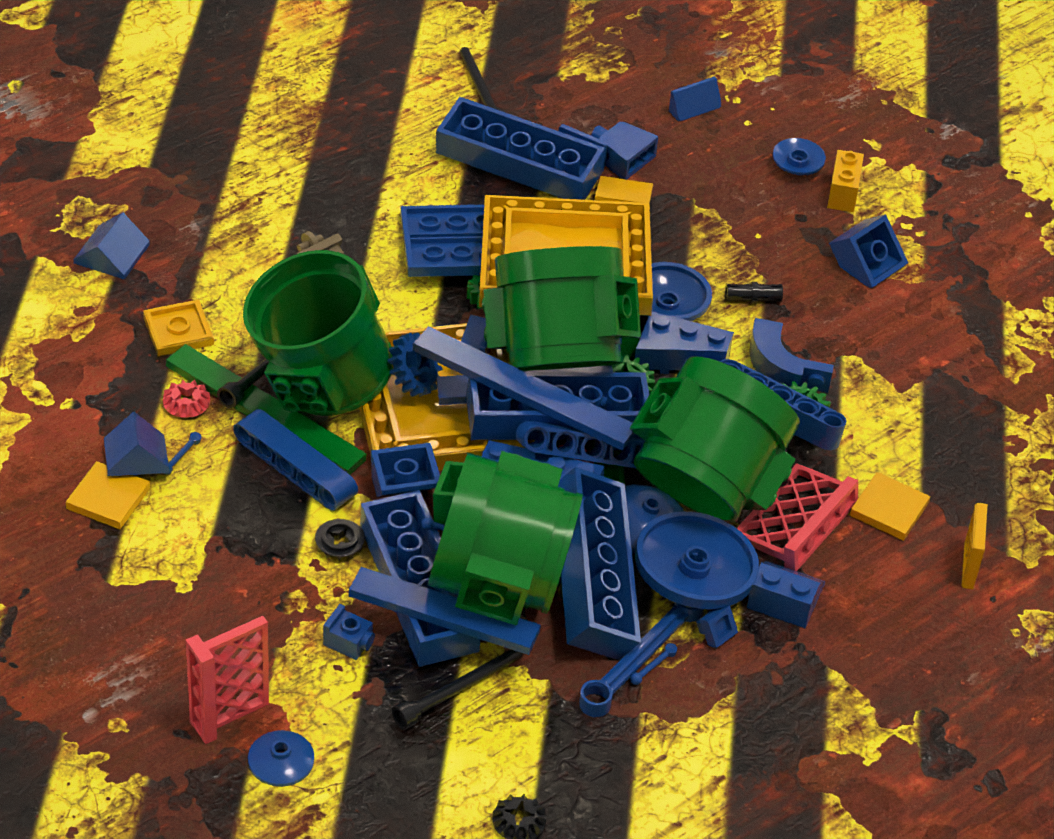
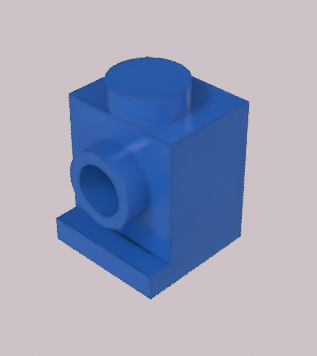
M342 604L337 606L323 625V645L355 660L358 659L364 650L368 651L375 639L373 622L346 611L345 606Z

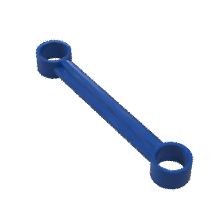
M674 602L673 608L641 639V643L629 651L601 680H590L582 685L579 698L581 711L591 717L606 715L611 709L613 694L685 621L694 622L700 619L704 614V609L690 608ZM598 694L606 700L601 703H594L589 701L586 696Z

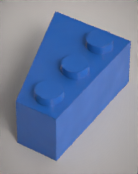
M652 311L636 347L635 359L637 357L640 358V365L648 363L649 370H660V374H669V370H681L685 361L694 356L710 358L720 362L730 357L734 332Z

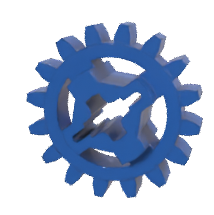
M408 333L400 336L393 341L394 347L388 350L393 355L392 358L388 359V363L393 365L390 374H395L397 378L395 384H402V392L410 391L411 397L418 395L421 397L436 390L437 377H440L438 372L443 370L440 365H437L436 361L413 351V343L420 336V333Z

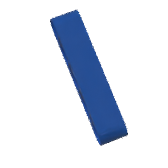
M730 359L720 361L750 375L784 399L796 412L800 420V425L794 435L825 450H835L839 447L847 422L844 415L737 361Z
M256 409L233 426L234 434L242 445L329 510H336L358 494L357 483L351 475L265 411Z
M525 421L516 430L517 441L534 453L636 468L634 459L641 452L645 442L642 438L633 437L619 455L613 456V446L574 427ZM537 430V439L532 443H528L529 433ZM565 434V444L561 447H557V439L559 438V436ZM594 439V447L590 451L585 452L586 442Z

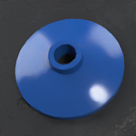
M785 139L779 142L773 149V160L776 165L782 170L795 175L814 174L823 168L826 160L823 149L807 139Z
M286 730L272 731L260 736L251 745L248 753V765L252 774L261 782L278 787L290 786L302 781L309 775L314 765V751L308 740L298 733Z

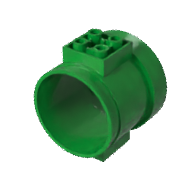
M604 246L557 247L513 252L495 258L497 288L484 289V298L482 300V309L486 319L484 338L487 342V348L507 350L510 365L522 371L618 365L623 363V356H621L622 339L641 337L637 278L623 276L622 250L620 248Z
M315 250L288 257L264 272L253 284L245 299L243 307L245 327L259 353L269 361L265 375L284 410L291 412L305 411L320 416L344 414L371 401L382 391L391 377L390 370L393 369V365L388 363V359L393 357L388 351L391 348V344L376 314L380 302L363 265H359L345 254L329 250Z
M699 356L690 357L685 361L676 377L659 378L629 429L645 440L641 452L634 459V465L647 481L657 489L670 495L678 503L698 513L711 515L725 522L733 523L740 517L741 510H767L777 498L776 493L781 484L790 476L791 467L796 460L785 450L797 431L800 420L796 412L784 399L750 375L717 360Z
M501 451L499 461L467 452L433 563L428 586L458 594L455 604L457 608L513 625L518 624L523 607L537 609L541 613L547 614L566 560L583 494L569 492L562 487H558L563 469L554 467L551 464L541 463Z

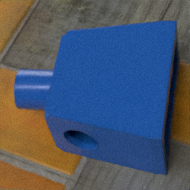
M618 122L609 130L598 125L591 134V136L607 142L605 166L621 179L627 180L656 157L658 136L626 122Z

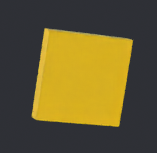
M600 176L595 200L650 203L653 183Z
M199 299L143 310V317L157 356L173 354L185 344L193 349L214 345V337Z
M96 461L67 499L66 509L121 529L150 490V481L135 475L108 476L107 465Z
M876 472L851 508L850 516L904 541L929 504L931 496Z
M975 504L964 541L961 586L966 589H974L985 551L988 504Z

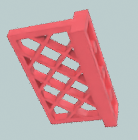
M796 463L788 477V483L778 489L775 502L767 510H753L737 529L749 539L755 549L783 560L784 567L798 571L851 511V508L858 499V480L848 476L842 482ZM800 475L810 479V482L795 484L794 480ZM828 487L835 490L833 493L820 494L819 491L821 488ZM813 490L815 493L814 496L802 498L798 494V492ZM793 493L794 499L778 500L780 495ZM819 504L818 510L804 511L803 506ZM798 507L799 513L784 515L782 512L783 509ZM777 511L778 513L777 517L762 518L764 512ZM801 521L804 524L801 528L790 530L787 526L789 523ZM782 525L783 531L767 533L766 527ZM761 528L762 534L753 536L746 533L748 530ZM787 539L788 542L783 548L771 544V541Z
M261 616L205 642L202 641L198 634L186 639L190 723L206 745L217 739V728L269 705L268 621L264 616ZM256 632L249 642L245 641L250 634ZM226 646L220 655L215 654V650ZM238 648H242L235 658H231ZM253 652H257L250 662H246ZM224 665L228 666L220 676L216 675ZM239 669H243L235 679H232ZM254 672L257 673L250 683L246 682ZM224 686H228L221 696L217 695ZM239 689L243 690L236 699H232ZM254 692L258 693V697L249 700ZM225 706H228L225 712L219 714Z

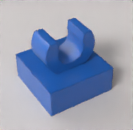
M730 606L713 609L701 619L696 620L699 632L705 635L708 646L718 648L738 633Z

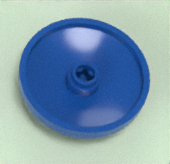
M684 511L661 515L651 520L642 529L635 547V563L644 581L661 596L687 607L718 609L734 605L751 592L758 575L759 559L749 539L741 531L724 520L703 513Z

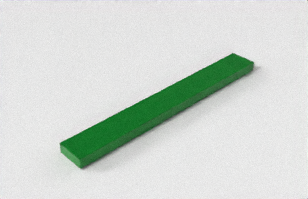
M187 344L166 359V367L191 382L195 380L197 385H205L207 392H210L215 397H217L218 389L227 382H237L241 379L240 376ZM251 385L244 391L243 400L234 407L246 416L256 409L265 411L349 475L366 461L365 452L301 413L284 410L278 399L254 385Z

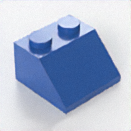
M886 214L863 220L829 243L840 268L868 288L876 286L908 264Z
M431 442L371 450V474L377 497L399 495L420 490V492L435 490L440 473Z
M769 561L761 562L757 571V578L749 593L747 608L806 628L823 590L825 581Z

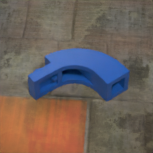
M755 318L749 349L750 359L755 370L781 384H786L788 387H791L792 381H795L797 386H802L806 382L807 388L812 389L816 386L818 391L828 393L834 365L805 360L792 355L784 348L781 342L783 323Z

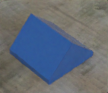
M122 212L97 227L73 259L74 264L125 280L149 247L150 241Z
M134 411L104 437L108 476L169 473L164 434Z

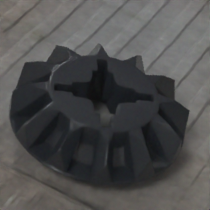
M333 519L323 523L317 529L315 542L318 552H324L326 558L335 556L340 561L344 556L352 559L354 553L361 552L362 546L365 543V536L361 527L356 523L346 519ZM345 536V542L334 544L335 540H340Z
M510 794L506 800H499L497 807L493 810L492 821L494 828L506 839H535L542 833L546 825L545 808L538 804L537 798L531 800L525 794L521 797H513ZM523 810L524 817L519 825H516L515 815L517 811Z

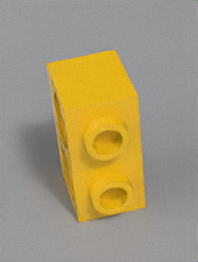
M837 150L827 208L854 213L864 154Z

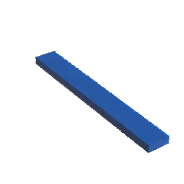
M430 326L413 343V351L622 451L635 435L629 429L632 422Z

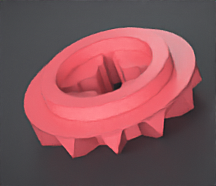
M182 379L180 384L171 383L170 388L164 390L163 406L174 416L181 418L195 417L202 414L209 407L210 392H207L205 385H197L195 380L191 383H185Z

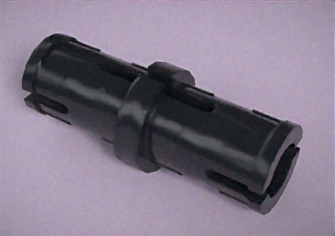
M751 282L750 284L726 283L725 298L726 301H750L751 304H757L758 301L782 302L783 287L782 284L768 285L758 284L757 282Z

